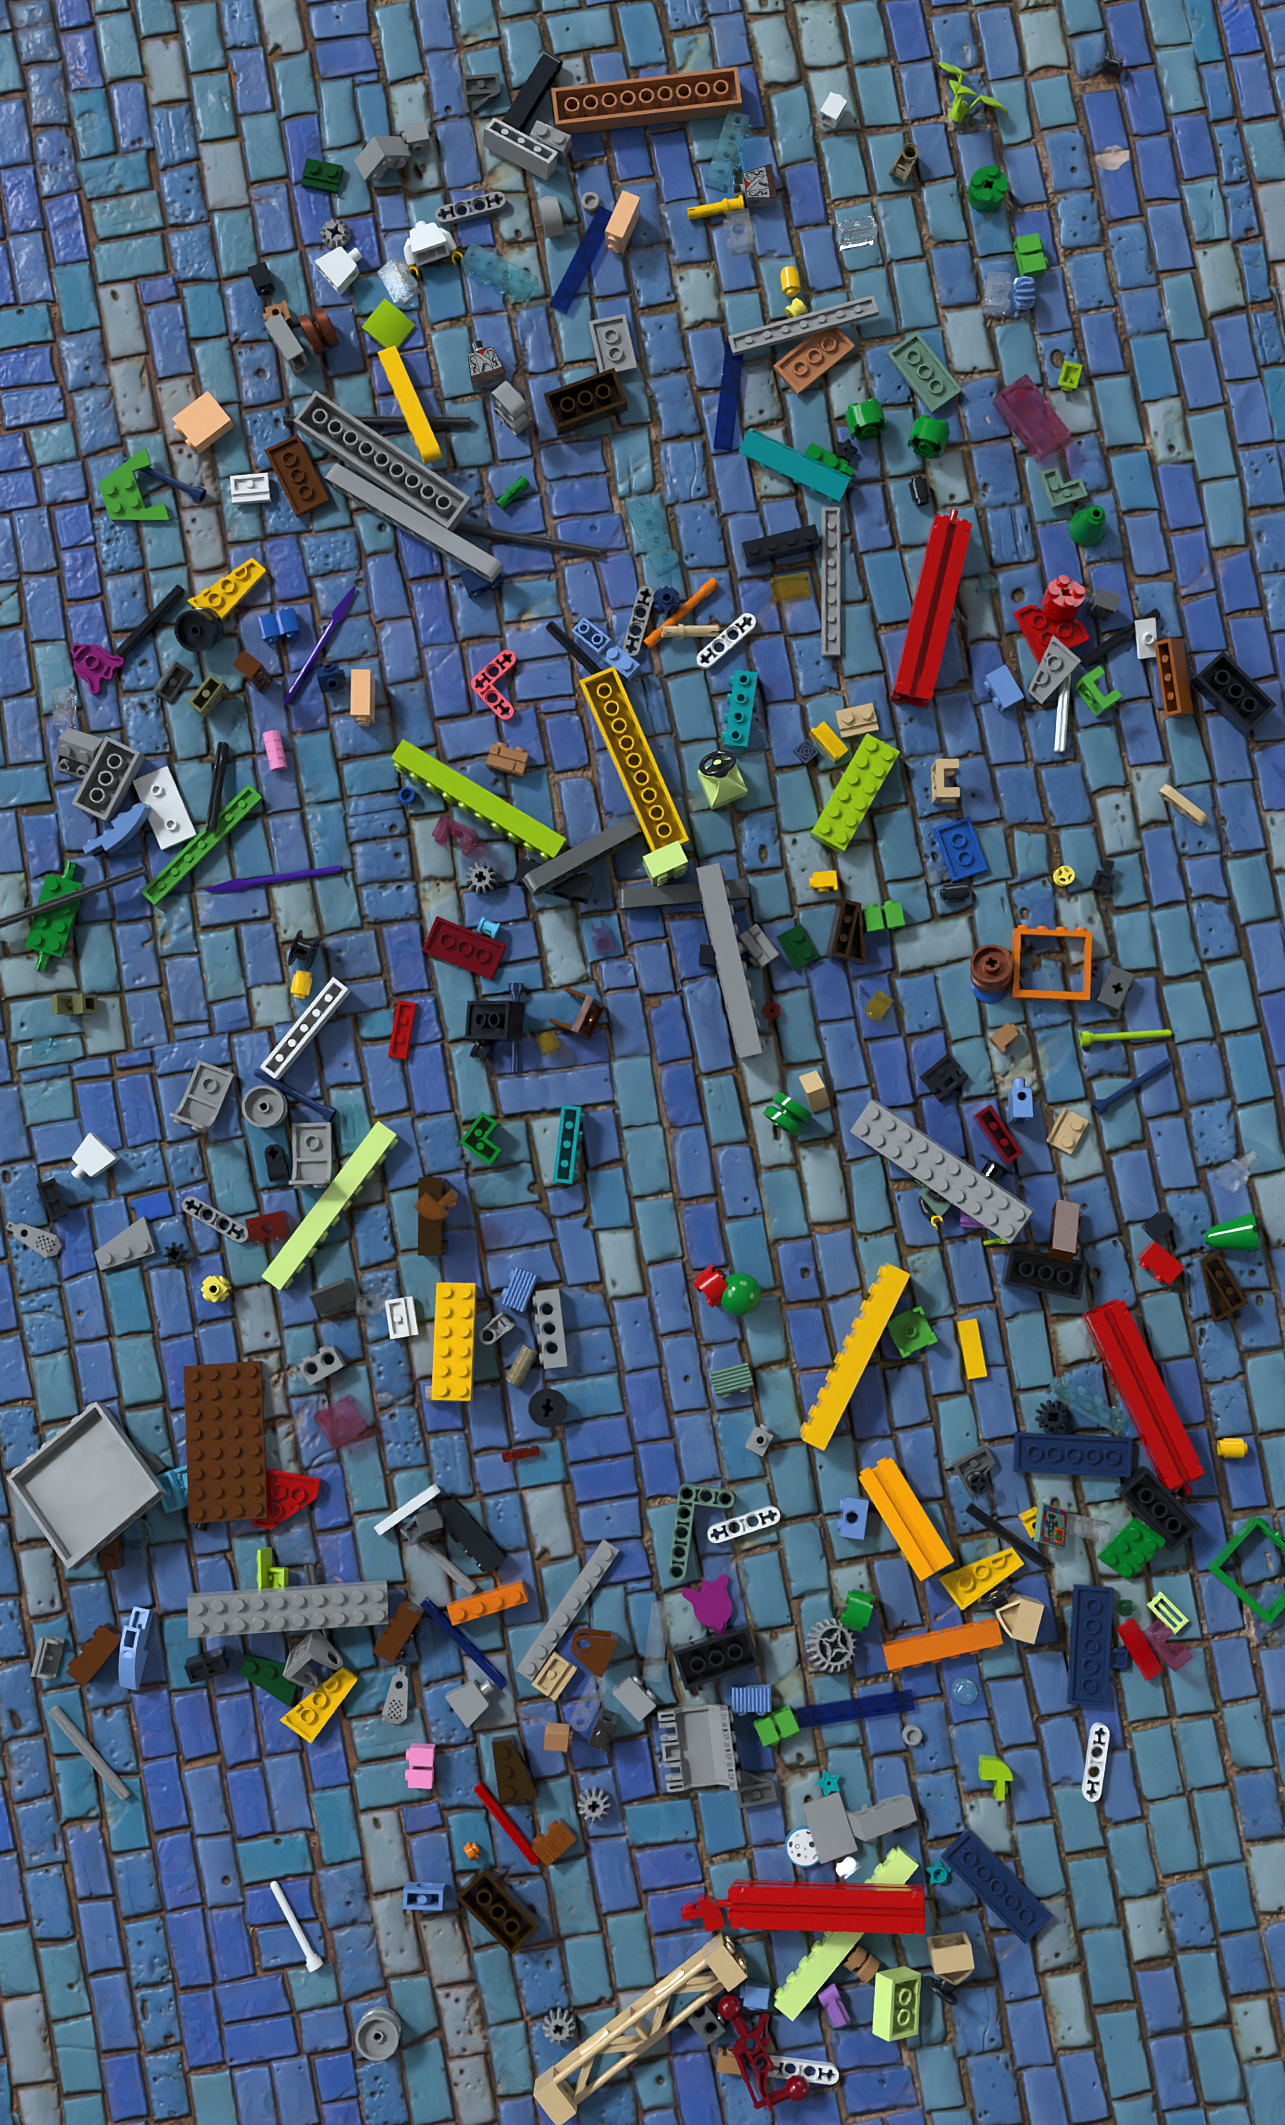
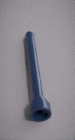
M125 456L123 458L124 463L131 457ZM151 467L140 470L190 494V497L198 503H202L206 497L207 490L200 486L191 487Z
M508 983V991L512 995V1001L520 1002V995L524 991V983ZM511 1041V1073L516 1075L519 1072V1041Z
M1172 1059L1164 1060L1108 1098L1097 1099L1092 1103L1093 1109L1099 1116L1107 1112L1109 1105L1173 1064Z
M259 1069L254 1071L256 1077L318 1111L323 1116L322 1119L331 1122L337 1109L331 1105L329 1107L327 1105L323 1106Z

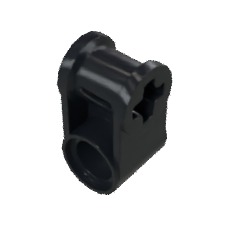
M277 1144L267 1146L264 1155L269 1181L274 1182L290 1178L283 1148ZM273 1148L274 1150H278L279 1154L276 1155V1158L274 1156H270V1152L273 1151Z

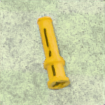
M742 195L728 200L723 198L722 202L687 208L689 221L718 214L729 216V213L745 212Z

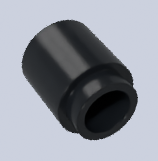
M922 476L912 478L908 484L912 502H915V506L928 504L931 495L927 479H922Z
M959 882L943 885L942 889H940L941 900L945 901L946 904L965 901V899L969 898L967 883Z

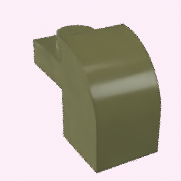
M52 995V1014L62 1016L98 1014L97 995Z

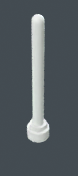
M273 1881L270 1887L307 1957L306 1966L309 1972H312L322 1966L323 1961L320 1956L313 1953L279 1884Z

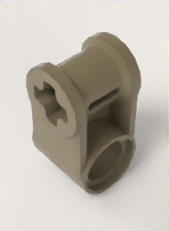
M908 143L903 147L890 169V177L895 176L906 184L917 162L919 154L917 145ZM911 153L914 157L909 158L905 154Z

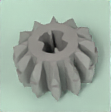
M476 862V869L470 866L469 870L472 873H465L466 877L471 878L466 880L465 883L467 885L472 884L469 887L470 891L476 888V894H480L481 889H483L484 894H487L486 888L488 887L490 890H493L494 888L491 883L497 884V880L493 879V877L497 876V873L491 872L493 866H489L486 869V862L482 863V867ZM480 874H483L486 879L479 882L477 876L480 877Z
M593 1787L592 1792L588 1788L585 1789L586 1795L580 1794L579 1798L582 1801H579L577 1804L578 1807H581L579 1810L580 1815L585 1814V1820H588L591 1816L592 1822L596 1821L597 1816L602 1821L603 1814L608 1815L609 1810L607 1808L611 1807V1802L607 1801L609 1795H603L604 1789H600L599 1793L596 1792V1787ZM592 1801H596V1808L592 1807Z
M559 2007L557 2013L551 2010L550 2016H545L544 2021L546 2023L543 2024L542 2028L546 2030L545 2038L551 2036V2043L555 2039L558 2040V2045H561L562 2039L568 2043L569 2037L574 2036L575 2032L573 2030L576 2029V2023L573 2022V2015L568 2016V2009L561 2013V2008Z

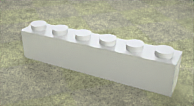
M333 977L260 1067L274 1079L279 1080L351 991Z

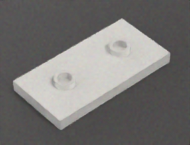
M168 766L133 780L141 802L150 805L152 808L148 819L162 851L197 836Z

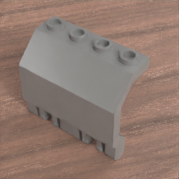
M706 1703L657 1711L658 1721H662L658 1723L659 1728L675 1727L676 1733L660 1735V1740L663 1741L661 1742L663 1761H665L663 1763L664 1768L680 1767L681 1771L665 1775L667 1792L684 1791L692 1787L716 1784L729 1786L730 1791L738 1790L737 1784L741 1783L740 1771H735L738 1755L737 1751H733L732 1744L736 1743L735 1731L730 1730V1724L733 1723L732 1711H728L727 1705Z

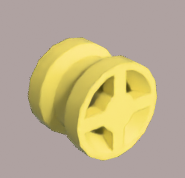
M797 298L792 301L791 306H787L784 309L789 319L808 313L804 303Z
M1061 866L1053 874L1055 884L1061 887L1069 885L1075 877L1073 869L1069 866Z

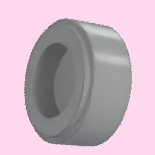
M587 192L582 196L581 206L583 210L593 213L599 209L600 199L596 193Z
M910 1724L903 1729L902 1737L906 1744L915 1746L921 1742L922 1732L918 1726Z

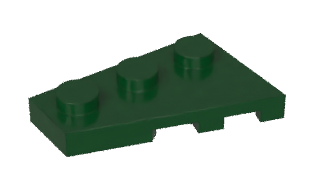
M245 1653L239 1674L287 1706H292L297 1684L283 1676L286 1663Z

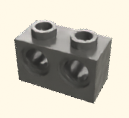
M437 1509L415 1515L404 1527L410 1546L431 1540L443 1528V1520L441 1515L438 1514Z
M698 1994L695 1998H693L691 2001L685 2004L682 2007V2010L688 2007L691 2003H693L703 1994ZM711 1999L701 2006L705 2009L703 2012L698 2013L695 2011L686 2018L706 2046L726 2032V2021L720 2016L719 2012L716 2013L712 2008L714 2004ZM709 2023L716 2024V2027L713 2029H709L706 2026Z

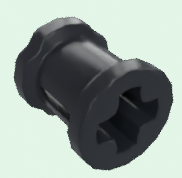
M1105 56L1101 74L1107 72L1120 77L1124 59L1115 60Z

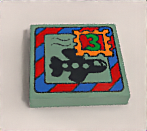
M1038 1502L1034 1542L1065 1550L1069 1511Z

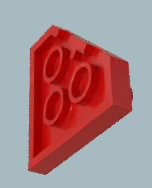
M1030 604L1013 613L1037 665L1041 663L1053 635L1069 650L1090 639L1082 622L1075 619L1071 621H1054L1035 605Z
M266 1468L268 1518L253 1519L252 1526L271 1530L318 1497L321 1478Z

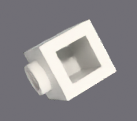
M830 92L820 110L819 121L835 129L846 110L847 100L840 94Z

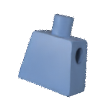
M1014 1079V1088L1008 1093V1125H1028L1033 1118L1031 1088H1025V1079Z

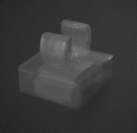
M848 1854L844 1855V1863H840L838 1859L834 1860L838 1866L836 1871L844 1879L860 1867L858 1862Z

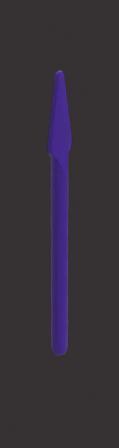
M355 586L350 589L332 611V619L283 700L284 704L289 705L336 625L344 619L355 593Z
M338 865L248 880L236 878L207 887L205 890L207 892L242 891L245 887L342 872L343 868Z

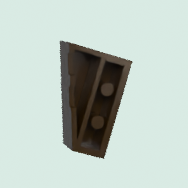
M847 899L837 901L825 957L858 965L867 964L861 903Z

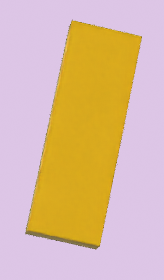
M977 1319L958 1321L957 1326L967 1379L986 1377L987 1371Z

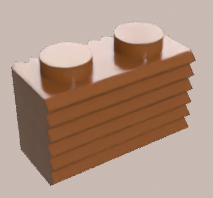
M562 1818L558 1821L554 1819L547 1826L548 1831L543 1835L539 1833L532 1841L534 1843L532 1851L547 1867L577 1839V1834Z

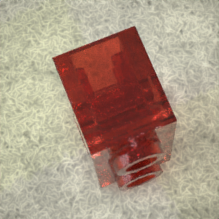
M286 1210L245 1219L250 1242L256 1241V1245L268 1242L267 1238L275 1237V1240L287 1238L286 1234L291 1233ZM267 1223L273 1227V1229H270V1233L264 1229V1227H267Z

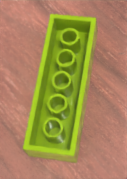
M866 734L811 831L810 837L843 854L900 751Z

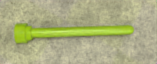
M1166 1029L1103 1034L1080 1031L1079 1040L1081 1046H1090V1044L1098 1041L1170 1037L1172 1031Z

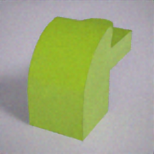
M979 1755V1777L981 1780H994L995 1799L997 1801H1005V1794H1008V1783L1005 1781H1013L1010 1769L997 1756Z

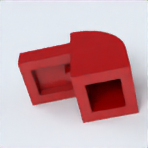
M699 1894V1903L689 1902L684 1904V1907H681L682 1920L687 1921L702 1917L706 1932L725 1928L722 1909L717 1907V1900L710 1895Z

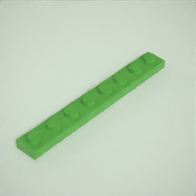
M248 784L219 813L216 832L209 833L204 828L141 893L153 905L157 906L263 798Z

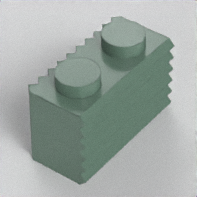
M747 1362L710 1371L716 1396L720 1395L721 1398L732 1395L731 1391L739 1390V1393L751 1390L750 1386H754Z

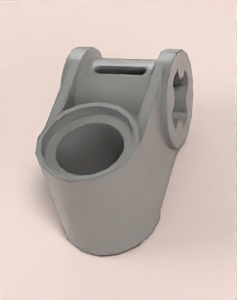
M503 1310L480 1331L479 1339L483 1344L490 1345L505 1335L516 1324L510 1322ZM490 1330L493 1332L494 1337L491 1341L484 1340V1331Z

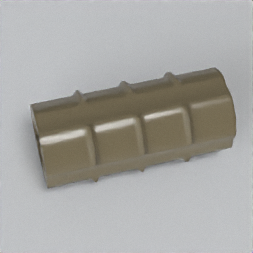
M523 1345L505 1379L520 1387L524 1379H526L525 1377L538 1352Z

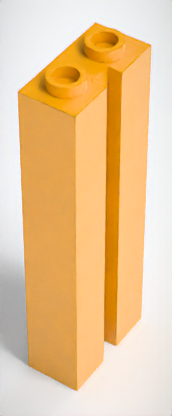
M884 1457L876 1462L877 1467L871 1469L869 1466L860 1472L861 1476L858 1479L918 1579L922 1581L954 1562V1559L892 1457L890 1459Z

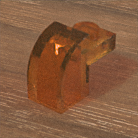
M450 1189L438 1202L426 1192L413 1207L427 1219L441 1220L450 1215L445 1208L447 1206L451 1208L458 1199L456 1197L458 1193L454 1189Z

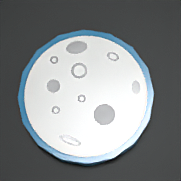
M799 1826L790 1831L785 1842L786 1853L790 1861L800 1867L813 1866L819 1862L808 1826Z

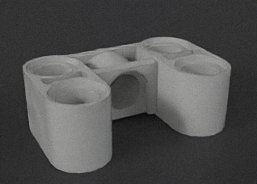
M507 381L491 392L495 414L515 436L531 424L529 418L524 413L529 409L527 403Z

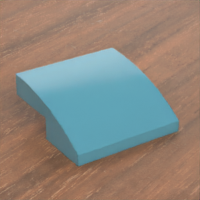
M187 1465L155 1476L167 1492L161 1498L166 1514L188 1506Z

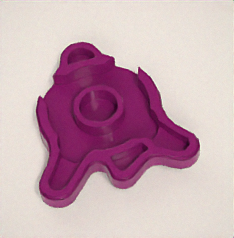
M75 643L71 647L74 660L73 668L82 679L87 681L92 695L100 694L102 679L112 681L114 671L125 665L123 657L110 655L106 649L98 644L82 645Z
M725 1574L719 1575L714 1582L703 1580L700 1591L690 1587H685L682 1590V1596L693 1605L695 1616L699 1622L713 1628L716 1632L726 1629V1623L732 1612L731 1599L727 1594L729 1579Z

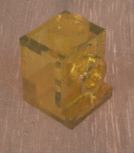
M554 1030L544 1032L536 1037L543 1055L561 1048Z

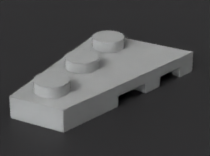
M1054 635L1028 689V692L1041 704L1081 662Z

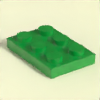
M1132 1517L1098 1553L1097 1558L1130 1581L1165 1544V1539L1135 1517Z

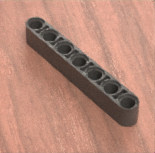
M632 817L626 818L530 871L523 877L522 881L533 896L540 895L637 841L643 835V831Z
M748 879L723 880L724 886L728 885L730 897L727 898L728 901L750 898ZM697 882L617 890L619 910L702 903Z

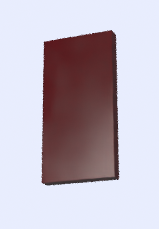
M436 916L422 952L493 980L507 945Z

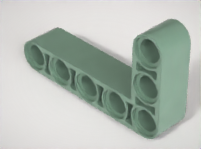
M684 1483L679 1487L668 1567L669 1577L673 1581H681L686 1575L695 1504L729 1508L735 1501L734 1494L730 1489ZM683 1489H691L693 1492L691 1497H683L681 1494ZM709 1491L712 1497L709 1500H703L701 1498L702 1492ZM722 1494H729L731 1500L728 1503H723L720 1500ZM682 1508H688L690 1514L687 1517H681L679 1511ZM683 1527L688 1532L686 1536L680 1537L676 1533L677 1530ZM677 1547H682L685 1550L682 1556L675 1555L674 1550ZM680 1567L683 1571L681 1575L676 1576L672 1574V1569Z

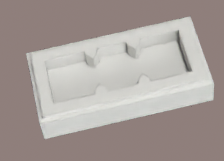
M1155 618L1135 620L1138 659L1156 657L1154 645L1157 642Z

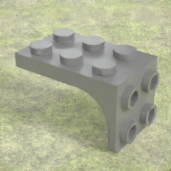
M198 1060L180 1105L175 1112H171L169 1115L174 1118L173 1122L186 1126L191 1124V1129L199 1132L213 1131L235 1074Z
M292 1123L293 1173L289 1185H294V1189L309 1188V1185H313V1188H328V1184L333 1182L332 1123Z

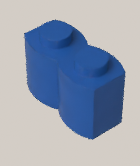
M294 608L257 617L262 640L268 642V644L278 643L279 639L285 637L286 639H293L297 637V634L301 633Z

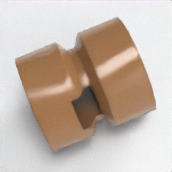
M856 1943L845 1956L842 1964L849 1971H855V1975L864 1983H867L877 1972L880 1961L872 1954L867 1955V1950Z

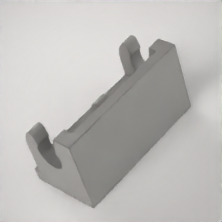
M44 1634L40 1637L31 1672L32 1677L51 1680V1677H57L66 1638Z

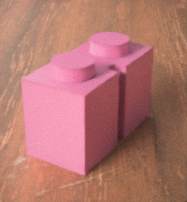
M412 1743L410 1749L406 1751V1761H409V1769L405 1771V1781H408V1788L432 1789L434 1783L433 1763L435 1762V1744Z

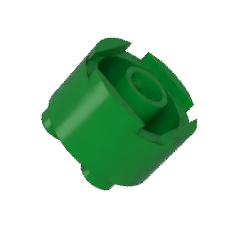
M995 165L978 169L973 174L968 188L967 199L971 207L977 211H985V213L997 210L1001 206L1008 188L1005 174Z
M871 398L860 404L853 403L848 406L845 420L852 440L854 438H857L858 441L870 440L877 437V432L880 430L884 432L887 429L881 404L876 398Z
M920 415L919 419H916L913 423L907 446L909 449L910 446L914 448L913 452L922 457L934 458V455L938 454L941 457L944 454L950 435L949 423L944 420L932 419L928 415Z
M853 1589V1591L848 1590L845 1604H848L847 1611L843 1610L840 1619L843 1627L866 1634V1629L863 1626L868 1627L874 1603L870 1602V1600H875L876 1595Z

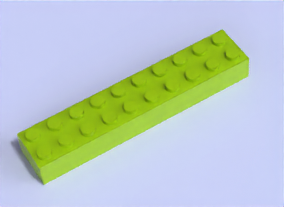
M402 739L392 755L391 760L396 771L403 775L409 774L412 780L419 785L424 783L428 790L435 795L438 793L442 794L445 801L452 805L454 803L458 804L460 810L466 814L473 813L479 822L485 825L486 823L491 824L494 831L501 835L504 832L507 834L508 839L515 844L522 843L525 846L524 849L532 854L537 852L546 863L563 854L568 845L566 838Z

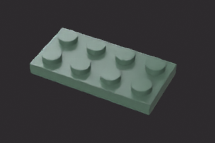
M917 331L887 352L886 356L931 414L962 392L961 387Z

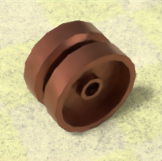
M321 306L312 310L315 323L312 322L310 316L306 313L297 317L316 356L325 352L323 339L331 349L340 345L334 326Z
M998 945L979 947L973 953L970 960V979L973 986L987 994H996L1009 986L1013 971V959L1010 953L1004 947Z

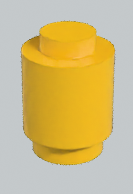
M794 266L784 267L780 274L782 293L788 297H794L801 291L799 272Z
M296 970V975H293L290 993L294 994L293 997L305 999V996L310 995L311 973Z
M1223 1438L1217 1441L1218 1456H1223V1458H1243L1244 1454H1247V1443L1242 1438Z

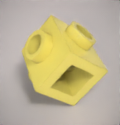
M210 1275L202 1282L204 1286L200 1290L203 1292L202 1296L211 1303L213 1301L216 1303L219 1301L223 1302L229 1296L228 1292L232 1287L228 1285L229 1281L224 1276L214 1275L212 1277ZM213 1285L217 1287L215 1293L211 1290Z

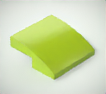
M384 298L361 328L375 339L382 348L386 349L395 345L398 349L415 328V324Z

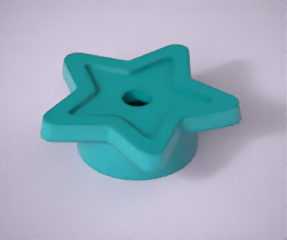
M823 1770L822 1778L816 1781L815 1784L823 1788L824 1796H827L831 1791L839 1792L840 1788L837 1781L840 1775H832Z
M937 1860L933 1867L926 1868V1871L931 1876V1885L935 1883L947 1885L946 1878L951 1868L943 1867L940 1860Z

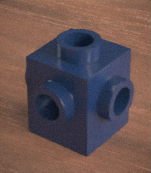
M665 586L663 589L659 588L653 595L654 609L666 617L671 613L674 614L680 607V594L673 587Z
M328 663L316 668L322 694L337 692L344 688L343 681L346 680L344 669L340 670L338 663Z

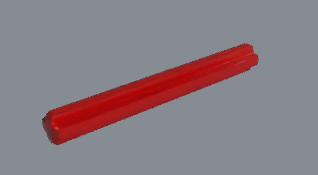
M478 1783L473 1789L476 1795L532 1866L536 1865L540 1858L532 1851L530 1843L484 1784Z

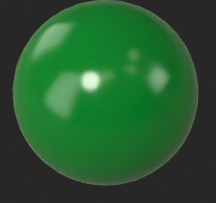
M740 1272L727 1276L724 1281L728 1287L721 1299L722 1308L734 1316H746L754 1312L759 1306L762 1297L761 1287L757 1280L749 1274Z

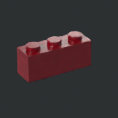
M988 1105L972 1115V1118L1003 1164H1008L1023 1154L992 1105Z

